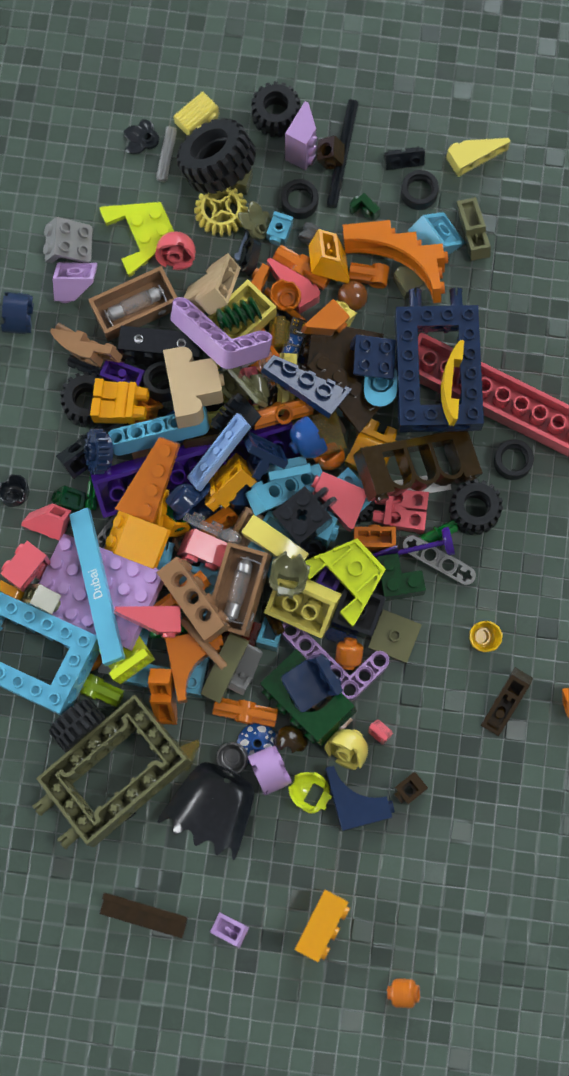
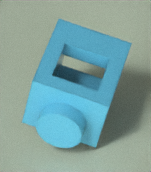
M274 211L266 233V239L274 245L281 244L285 246L293 226V217Z

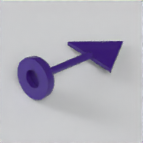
M448 526L444 527L441 531L443 540L398 550L397 545L372 555L377 559L378 556L398 553L400 558L402 554L442 545L445 546L446 554L449 556L455 555Z

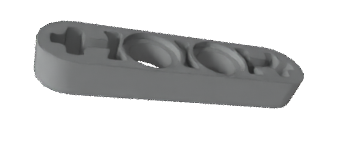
M408 535L403 540V548H408L407 541H413V539L416 540L417 546L429 542L416 535ZM437 547L421 550L420 555L417 554L419 551L408 553L464 585L473 583L476 578V573L471 566L452 555H447L445 551ZM433 549L436 552V557L433 560H427L424 557L426 550ZM451 559L454 562V567L451 570H445L442 567L444 560ZM458 564L462 565L459 569L463 572L470 570V579L466 578L463 580V575L457 572L456 576L453 575L457 570Z

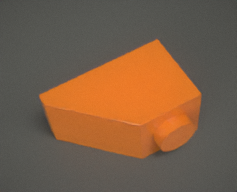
M333 299L305 323L300 331L303 334L332 336L336 331L341 333L348 326L346 322L350 316Z

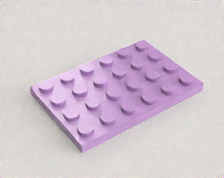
M63 534L50 559L51 562L47 565L38 584L61 595L60 607L50 615L96 635L75 539L72 536ZM99 547L113 608L153 606L164 584L156 573L159 569L149 568ZM115 614L122 646L132 651L143 627Z

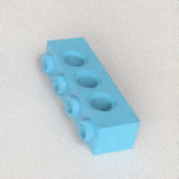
M319 463L310 465V473L275 480L267 479L268 483L265 484L262 481L255 483L251 487L252 489L245 493L254 515L257 516L281 506L304 486L312 494L314 490L311 487L316 475L320 476L322 473Z

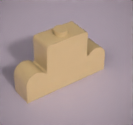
M227 253L207 269L205 276L188 287L184 298L191 301L203 313L206 312L208 315L215 313L218 308L221 309L228 304L241 268L230 254Z
M187 347L163 350L178 429L199 425L204 420V406L220 404L224 401L221 387L225 385L223 373H218L217 363L212 358L193 361L192 352Z

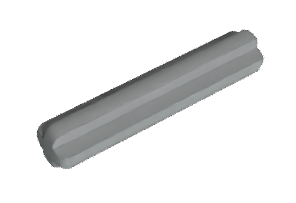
M168 126L166 128L156 175L159 182H166L177 134L175 127Z

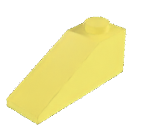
M510 139L465 140L461 143H454L448 148L446 159L459 177L507 151Z

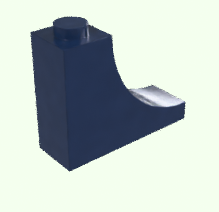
M334 766L325 769L342 832L392 818V813H395L392 800L388 801L387 796L373 798L357 794L341 781Z

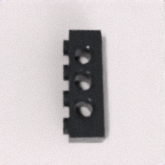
M100 423L94 429H103V432L108 434L113 429L132 424ZM87 434L56 455L61 465L73 479L88 469L84 452H86L84 450L85 438H88Z

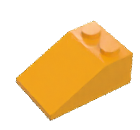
M118 511L117 516L113 520V526L106 539L104 549L149 568L157 569L171 530Z

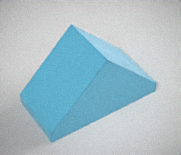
M266 616L256 644L257 647L277 652L282 634L279 636L274 634Z

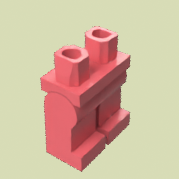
M406 490L398 496H388L389 499L381 503H377L375 500V504L386 505L385 512L374 510L372 523L383 525V527H396L398 531L424 534L429 492Z

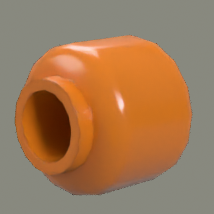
M346 637L344 641L337 643L335 661L343 669L354 670L357 666L361 665L363 645L358 643L356 638Z
M397 978L392 982L391 986H388L387 998L391 1000L392 1005L396 1008H413L420 1001V986L416 985L413 979Z

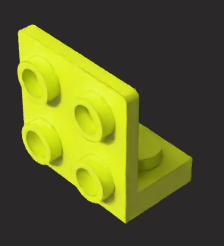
M140 635L132 651L123 648L125 659L108 665L111 670L109 672L111 678L119 684H122L155 660Z

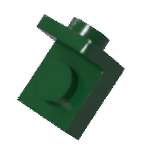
M365 193L360 197L357 195L351 200L349 212L352 215L361 208L363 215L367 218L370 217L373 221L380 217V208Z
M63 485L54 491L51 501L55 505L77 512L83 509L86 493Z

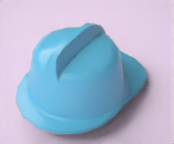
M394 369V378L392 380L365 376L364 395L370 404L381 407L393 402L397 394L396 369Z

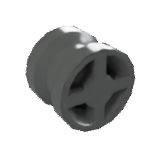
M305 222L303 231L299 233L298 239L309 246L317 230L320 228L313 223Z

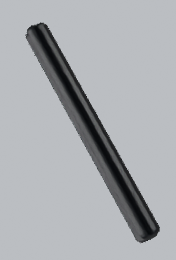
M353 99L348 100L340 141L345 144L344 165L334 168L327 200L329 208H337L359 103Z

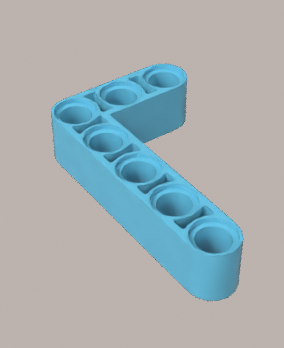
M206 406L203 407L204 420L196 426L178 429L176 416L172 414L111 430L108 434L112 440L113 453L120 456L153 448L159 437L177 442L206 434L210 429Z

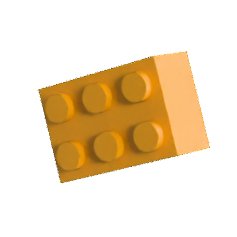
M324 890L295 950L316 962H319L320 958L325 960L330 950L327 944L330 938L335 940L340 930L337 924L340 919L345 920L350 910L347 907L348 901Z

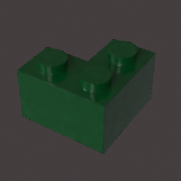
M398 553L377 557V560L386 569L380 579L382 596L386 597L385 601L425 594L426 588L422 570L401 573Z

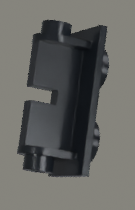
M417 146L406 148L405 152H402L401 149L384 152L386 170L425 166V149Z

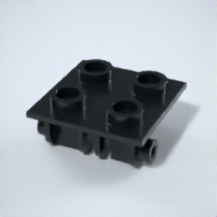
M241 393L232 395L227 404H224L227 410L225 411L221 408L220 412L222 414L218 412L211 419L210 425L222 432L235 414L238 413L242 415L252 428L262 416Z

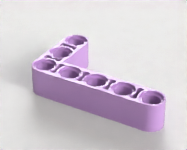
M181 297L173 300L171 321L222 368H236L269 356L272 335L270 333L256 331L231 339L191 301Z
M284 622V624H283L284 629H286L287 627L292 626V625L287 624V623H285V622ZM294 627L297 630L295 635L289 636L285 631L282 633L284 640L294 650H299L307 659L312 655L318 654L326 656L331 663L332 671L339 672L341 676L342 689L346 686H352L355 689V694L352 696H347L344 691L341 692L350 701L355 700L386 670L389 664V656L383 651H376L349 676L307 632ZM307 641L311 644V648L304 651L299 647L300 643ZM382 657L385 660V665L381 667L376 666L374 659ZM362 671L368 672L370 679L368 681L360 680L359 673Z

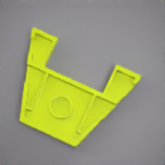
M161 202L104 206L99 208L106 226L126 219L140 252L122 258L129 277L134 275L135 271L141 266L146 265L148 260L156 254V247L160 238L168 232H174Z
M358 538L305 561L310 566L309 580L326 566L355 597L354 600L340 611L343 618L353 627L386 569Z

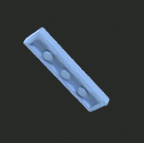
M235 414L187 476L195 489L202 491L251 428L242 415Z

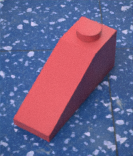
M272 258L267 260V265L270 266V272L276 281L283 279L294 282L300 289L301 301L298 307L295 308L299 314L319 303L321 293L316 284L312 285L309 279Z
M124 606L114 608V614L157 635H163V638H175V634L181 632L180 606Z

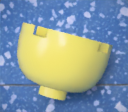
M340 729L328 739L325 744V751L329 757L333 754L338 758L335 762L347 769L356 770L357 767L360 769L366 761L368 745L362 733L358 730Z

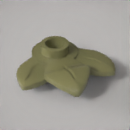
M250 201L248 213L239 212L238 218L243 228L249 231L252 238L262 240L266 238L271 218L268 211L262 212V208L258 203Z

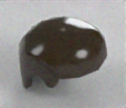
M290 725L282 727L273 739L274 745L279 750L290 747L292 753L296 751L303 752L308 746L305 733Z

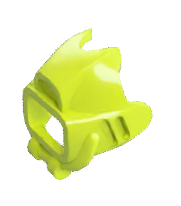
M304 772L295 775L293 784L288 787L290 797L296 806L310 814L316 813L321 809L325 811L328 801L333 797L329 795L330 787L324 777L315 772ZM316 784L323 788L324 792L316 806H311L304 801L312 786Z

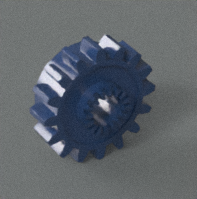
M90 429L87 432L88 438H85L86 444L84 446L86 465H88V471H91V474H105V471L111 467L113 461L112 440L109 434L103 432V429Z

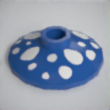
M252 724L241 731L237 743L242 745L247 751L248 756L267 747L274 746L273 739L276 734L268 726ZM260 740L262 745L257 748L254 746V741Z

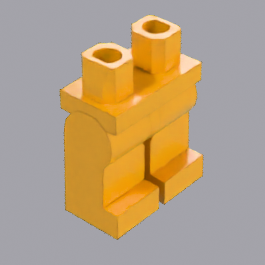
M95 378L94 398H92L90 412L94 423L135 424V420H146V407L137 405L138 401L148 402V388L138 387L136 382H110Z
M371 419L358 434L344 466L358 472L353 455L363 447L395 442L397 429L387 426L383 435L377 432L380 423ZM390 457L384 458L386 466L389 462Z
M238 453L232 456L215 473L214 478L212 477L208 483H210L211 488L205 496V505L213 512L221 505L226 509L230 505L229 502L235 499L236 493L246 484L252 487L256 483V479L252 477L246 460Z

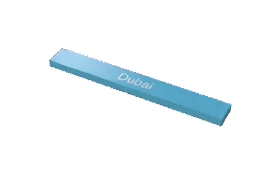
M87 507L70 514L69 517L102 662L105 666L125 659L91 510Z

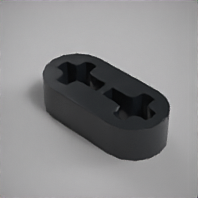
M252 237L245 241L239 261V267L241 268L239 272L247 276L253 274L260 255V241Z

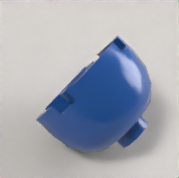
M305 416L298 420L292 426L289 434L291 439L289 446L293 453H299L302 457L308 459L318 457L328 451L325 440L320 438L319 430L309 417Z

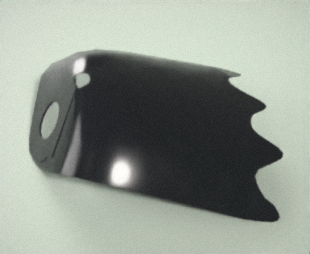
M209 762L201 763L186 778L161 813L157 822L161 823L166 819H173L174 834L190 830L195 846L205 841H212L214 843L215 855H219L227 847H230L234 861L239 852L252 810L254 789L249 782L226 767ZM223 770L230 772L234 777L225 774ZM224 778L229 779L231 782L226 783Z

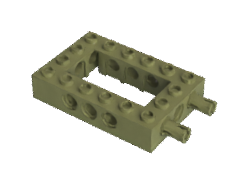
M133 695L36 778L47 794L36 804L32 805V807L37 809L36 812L42 816L49 808L56 804L70 822L72 827L57 838L59 843L62 842L63 848L67 849L79 837L83 839L86 845L95 847L193 762L143 700ZM137 730L138 734L143 736L151 745L150 749L157 753L163 761H152L149 763L146 770L136 778L133 777L126 787L120 792H115V796L105 805H100L94 812L73 784Z

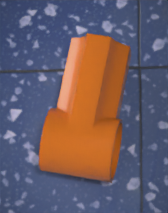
M351 262L349 280L368 283L371 287L383 289L387 287L390 268L382 263L366 265Z

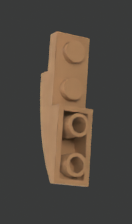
M51 328L50 333L56 341L85 363L101 367L103 360L120 363L123 355L112 344H99L90 340L86 333L79 330L71 332L65 328H60V330Z

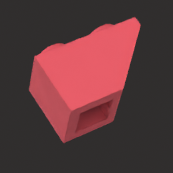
M52 503L30 512L23 520L21 526L44 534L49 538L60 540L67 531L71 510Z

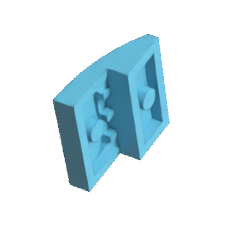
M302 456L287 459L288 464L285 469L270 463L266 476L269 480L310 473V464H307L306 458Z

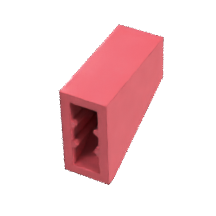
M322 471L320 476L316 475L311 487L314 490L312 494L314 495L322 488L327 487L328 493L319 501L324 504L329 498L335 497L337 502L328 511L332 512L338 518V522L347 531L351 532L365 502V491L363 488Z

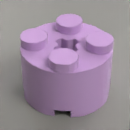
M275 745L247 756L264 796L292 783Z

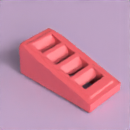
M380 720L373 722L368 729V733L381 745H384L393 734L392 730Z

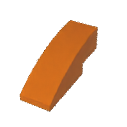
M150 668L148 685L151 692L150 704L153 714L161 724L177 725V702L172 670Z

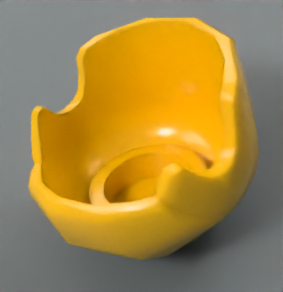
M491 621L477 622L469 631V641L472 647L480 652L495 651L502 643L503 634L501 629Z

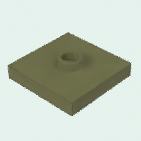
M383 609L368 649L375 652L383 651L390 658L407 664L422 624Z

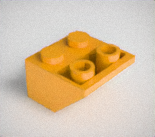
M318 229L309 244L311 273L335 281L349 283L347 257L337 234Z

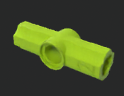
M89 673L80 691L81 694L95 700L99 699L113 707H118L125 692Z

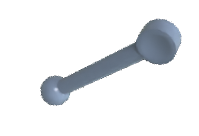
M248 230L245 232L239 251L234 255L236 261H240L243 245L249 235Z

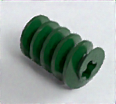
M252 297L247 298V303L243 299L240 300V307L234 302L232 303V310L226 305L224 306V312L220 308L216 311L219 327L223 331L226 327L232 332L233 324L239 329L241 321L247 326V319L255 323V316L262 320L259 307Z

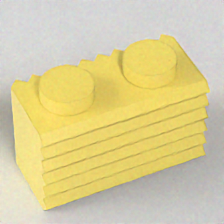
M202 91L174 115V123L186 135H190L195 128L198 129L202 124L218 119V106Z

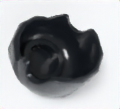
M11 474L5 482L0 483L1 503L8 507H17L27 501L30 490L24 477Z

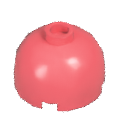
M177 231L168 232L158 241L155 257L157 262L164 267L169 265L173 266V270H183L191 267L195 260L196 249L188 235Z

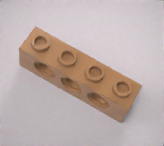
M175 557L156 573L202 639L210 643L230 628L227 623L229 619L222 610L219 611L216 608L215 604L217 602L214 597L204 591L203 587L205 585L202 580L192 574L191 570L193 568L186 559L183 560ZM186 576L187 582L181 587L179 580L181 577ZM197 593L199 599L195 604H193L191 602V597L193 594ZM209 610L211 617L209 620L204 621L203 614Z

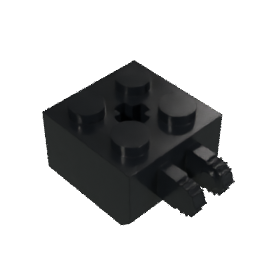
M304 486L272 512L276 522L294 543L301 548L305 547L333 523L332 517L327 510L337 502V499L335 497L329 498L323 505L318 502L328 493L327 487L312 495ZM306 515V520L303 521L301 519L299 521V516Z

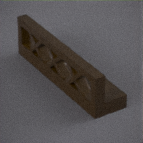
M109 893L103 894L102 899L104 900L99 914L183 939L189 917Z

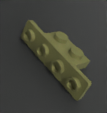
M240 367L232 369L223 368L220 373H223L225 385L221 386L222 392L229 400L233 394L241 393L247 400L252 398L257 405L264 408L268 406L264 400L266 398L265 395L252 387L253 382L247 376H243L240 373Z

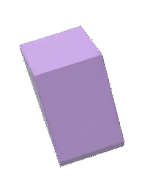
M219 912L210 933L240 948L250 927Z

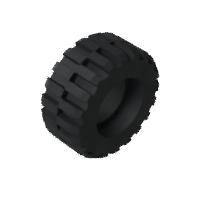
M227 118L214 119L209 123L202 124L198 129L195 128L192 134L187 135L185 142L181 143L177 153V165L194 190L204 194H208V192L216 194L218 191L223 192L229 187H234L239 180L242 181L245 178L246 173L248 174L251 171V166L254 165L256 157L255 146L243 126L236 120Z

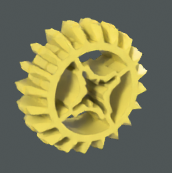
M229 187L226 191H218L216 194L208 192V194L199 195L200 200L195 202L197 206L194 209L195 214H197L195 217L196 221H200L199 226L201 228L205 227L206 233L212 230L213 236L217 232L220 233L221 237H223L224 232H227L230 236L231 230L237 233V226L243 227L238 218V213H248L247 201L243 199L242 193L237 194L238 190L236 188L231 190ZM231 203H234L237 207L236 214H233L230 209ZM207 206L213 212L211 218L205 213Z

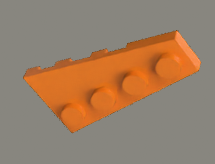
M163 437L158 438L117 504L116 510L150 523H155L180 443Z

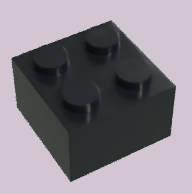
M345 587L334 615L332 626L371 640L386 597L372 593L357 622L352 627L340 614V611L355 599Z

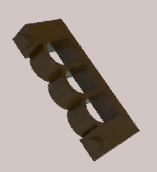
M449 431L363 447L353 455L368 502L376 500L377 503L387 501L389 499L388 496H398L409 488L415 491H423L433 483L439 486H447L454 481L458 484L470 480L471 483L483 474L468 431ZM444 447L452 475L446 474L441 469L434 448ZM420 452L427 472V480L420 478L416 474L409 453ZM395 456L403 479V485H399L391 479L384 460L385 457Z

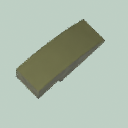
M476 197L457 201L460 223L470 260L490 257L491 246Z
M230 632L219 653L228 665L221 670L216 663L214 664L202 689V695L218 703L223 700L250 641Z

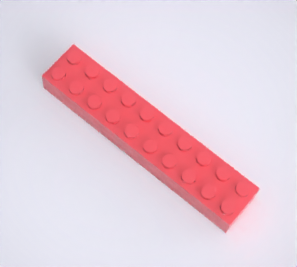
M422 332L418 336L420 384L441 394L443 371L454 348ZM481 362L483 415L569 457V405ZM460 366L454 367L451 393V398L459 399L461 395V385L458 384Z

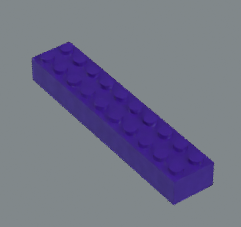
M292 422L288 424L279 423L254 430L252 427L249 430L281 446L287 459L301 456L299 453L294 454L289 446ZM243 438L220 468L236 453L243 459H247L250 453L247 451ZM212 444L185 448L184 445L179 447L166 488L169 490V494L178 485L189 484L193 486L187 476ZM147 456L112 465L105 471V474H91L103 518L118 513L119 510L115 509Z

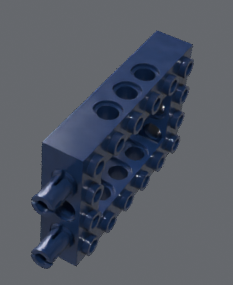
M415 288L408 291L410 306L396 307L395 310L399 432L481 431L484 425L478 305H463L462 288H457V291L456 288H451L449 290L451 306H422V290L417 288L415 297ZM459 331L457 343L460 340H464L463 360L460 364V376L458 379V384L461 385V395L459 398L458 420L454 426L449 425L442 404L420 405L418 332H424V334H428V332H444V334H448V332Z

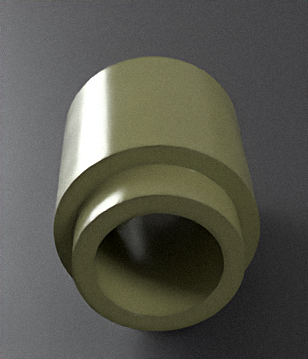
M262 374L250 375V380L253 382L252 387L265 395L266 398L264 400L267 403V397H269L267 377H262ZM252 398L249 399L251 400L252 405L256 404Z

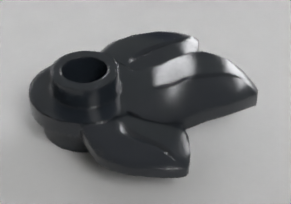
M142 119L139 126L132 125L124 130L125 137L130 141L125 149L127 153L140 154L146 148L154 149L159 144V135L154 131V125L149 120Z

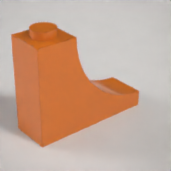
M190 634L165 639L179 704L187 702V686L194 669L205 658L209 657ZM219 635L209 643L217 653L220 652V646L224 645L222 635Z

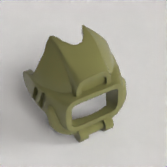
M285 551L276 559H273L269 584L277 592V596L281 597L282 595L293 599V595L304 591L310 566L306 564L301 554L291 559L287 551ZM277 579L296 581L298 584L295 589L285 588L278 585Z

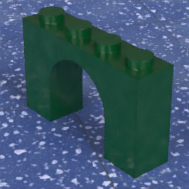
M295 649L260 683L263 688L261 692L269 701L273 699L277 703L276 708L283 715L287 713L292 718L290 722L298 730L302 728L306 732L305 737L312 744L316 742L321 747L357 710L355 705L340 693L318 711L300 712L293 705L292 699L281 681L283 674L307 659L299 650Z

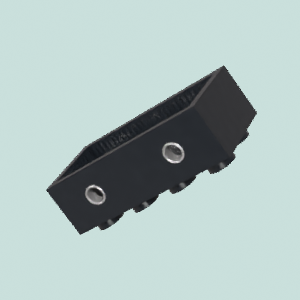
M121 325L118 351L123 355L121 360L125 364L136 365L138 363L149 367L156 362L165 361L163 350L177 347L189 348L193 355V361L203 360L204 351L184 332Z

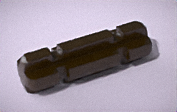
M267 604L262 606L263 612H265ZM265 614L274 634L279 636L284 633L285 629L281 621Z

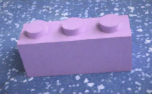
M305 101L285 133V160L306 171L309 165H313L317 157L315 154L317 137L310 106Z

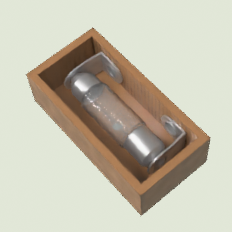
M162 266L88 300L108 342L119 337L121 325L141 327L171 313L173 300L177 296Z
M230 542L227 543L212 596L217 602L215 604L216 608L219 611L222 610L229 619L227 623L230 628L226 631L249 637L273 556L266 552ZM209 610L207 611L205 621L209 620L211 617V612Z

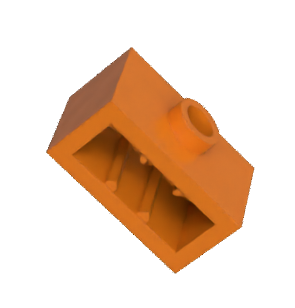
M376 524L368 525V527H354L353 540L358 538L370 552H380L396 545V527H380V525Z

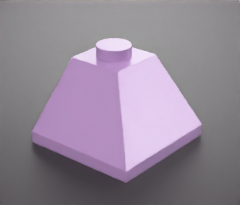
M57 263L53 276L54 301L62 303L75 301L94 282L97 263Z

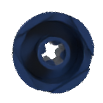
M5 292L2 305V318L4 320V324L1 323L2 332L16 334L31 333L32 321L29 314L33 315L34 309L32 295Z

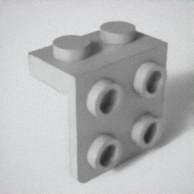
M55 217L46 224L44 229L46 243L43 248L45 262L53 263L60 257L83 263L91 261V225L60 217Z
M228 634L223 637V644L227 640ZM248 644L228 689L244 695L254 677L263 654L260 649ZM215 662L212 663L205 678H208Z

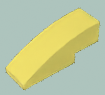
M255 515L251 517L241 531L245 538L260 546L262 550L275 558L287 551L291 559L301 554L305 561L309 555L289 538Z

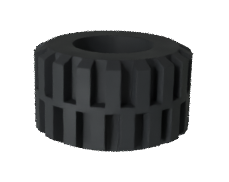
M274 81V84L270 85L268 82L265 84V87H259V92L256 91L254 98H252L253 123L256 124V128L259 131L262 129V133L265 135L270 133V137H274L275 134H278V137H282L300 110V98H298L296 91L293 92V87H286V83L282 82L280 85L278 81ZM273 104H279L287 110L282 114L273 115L268 113L266 108Z
M84 372L82 376L77 373L75 374L76 378L70 377L68 378L69 383L63 384L64 390L60 392V402L67 418L70 421L72 420L73 424H80L81 427L85 428L86 424H89L91 428L94 427V422L90 416L91 407L80 408L75 403L80 394L93 392L95 378L98 377L95 373H92L91 376L88 372Z
M474 479L471 483L470 480L466 481L464 485L458 486L457 490L453 493L449 507L450 519L455 521L463 533L469 531V535L474 533L481 535L484 531L488 532L496 525L501 516L503 500L499 498L500 492L494 490V485H486L487 481L483 480L482 483H479L478 479ZM470 498H478L486 504L487 513L481 517L471 516L466 512L464 502Z
M91 698L84 699L65 711L52 724L49 734L64 752H68L100 725L106 717Z

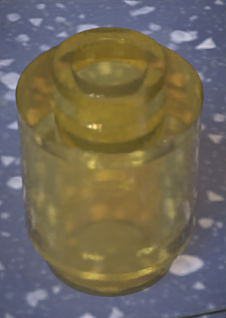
M275 316L273 320H270L271 346L286 347L287 342H289L290 321L286 320L284 316Z

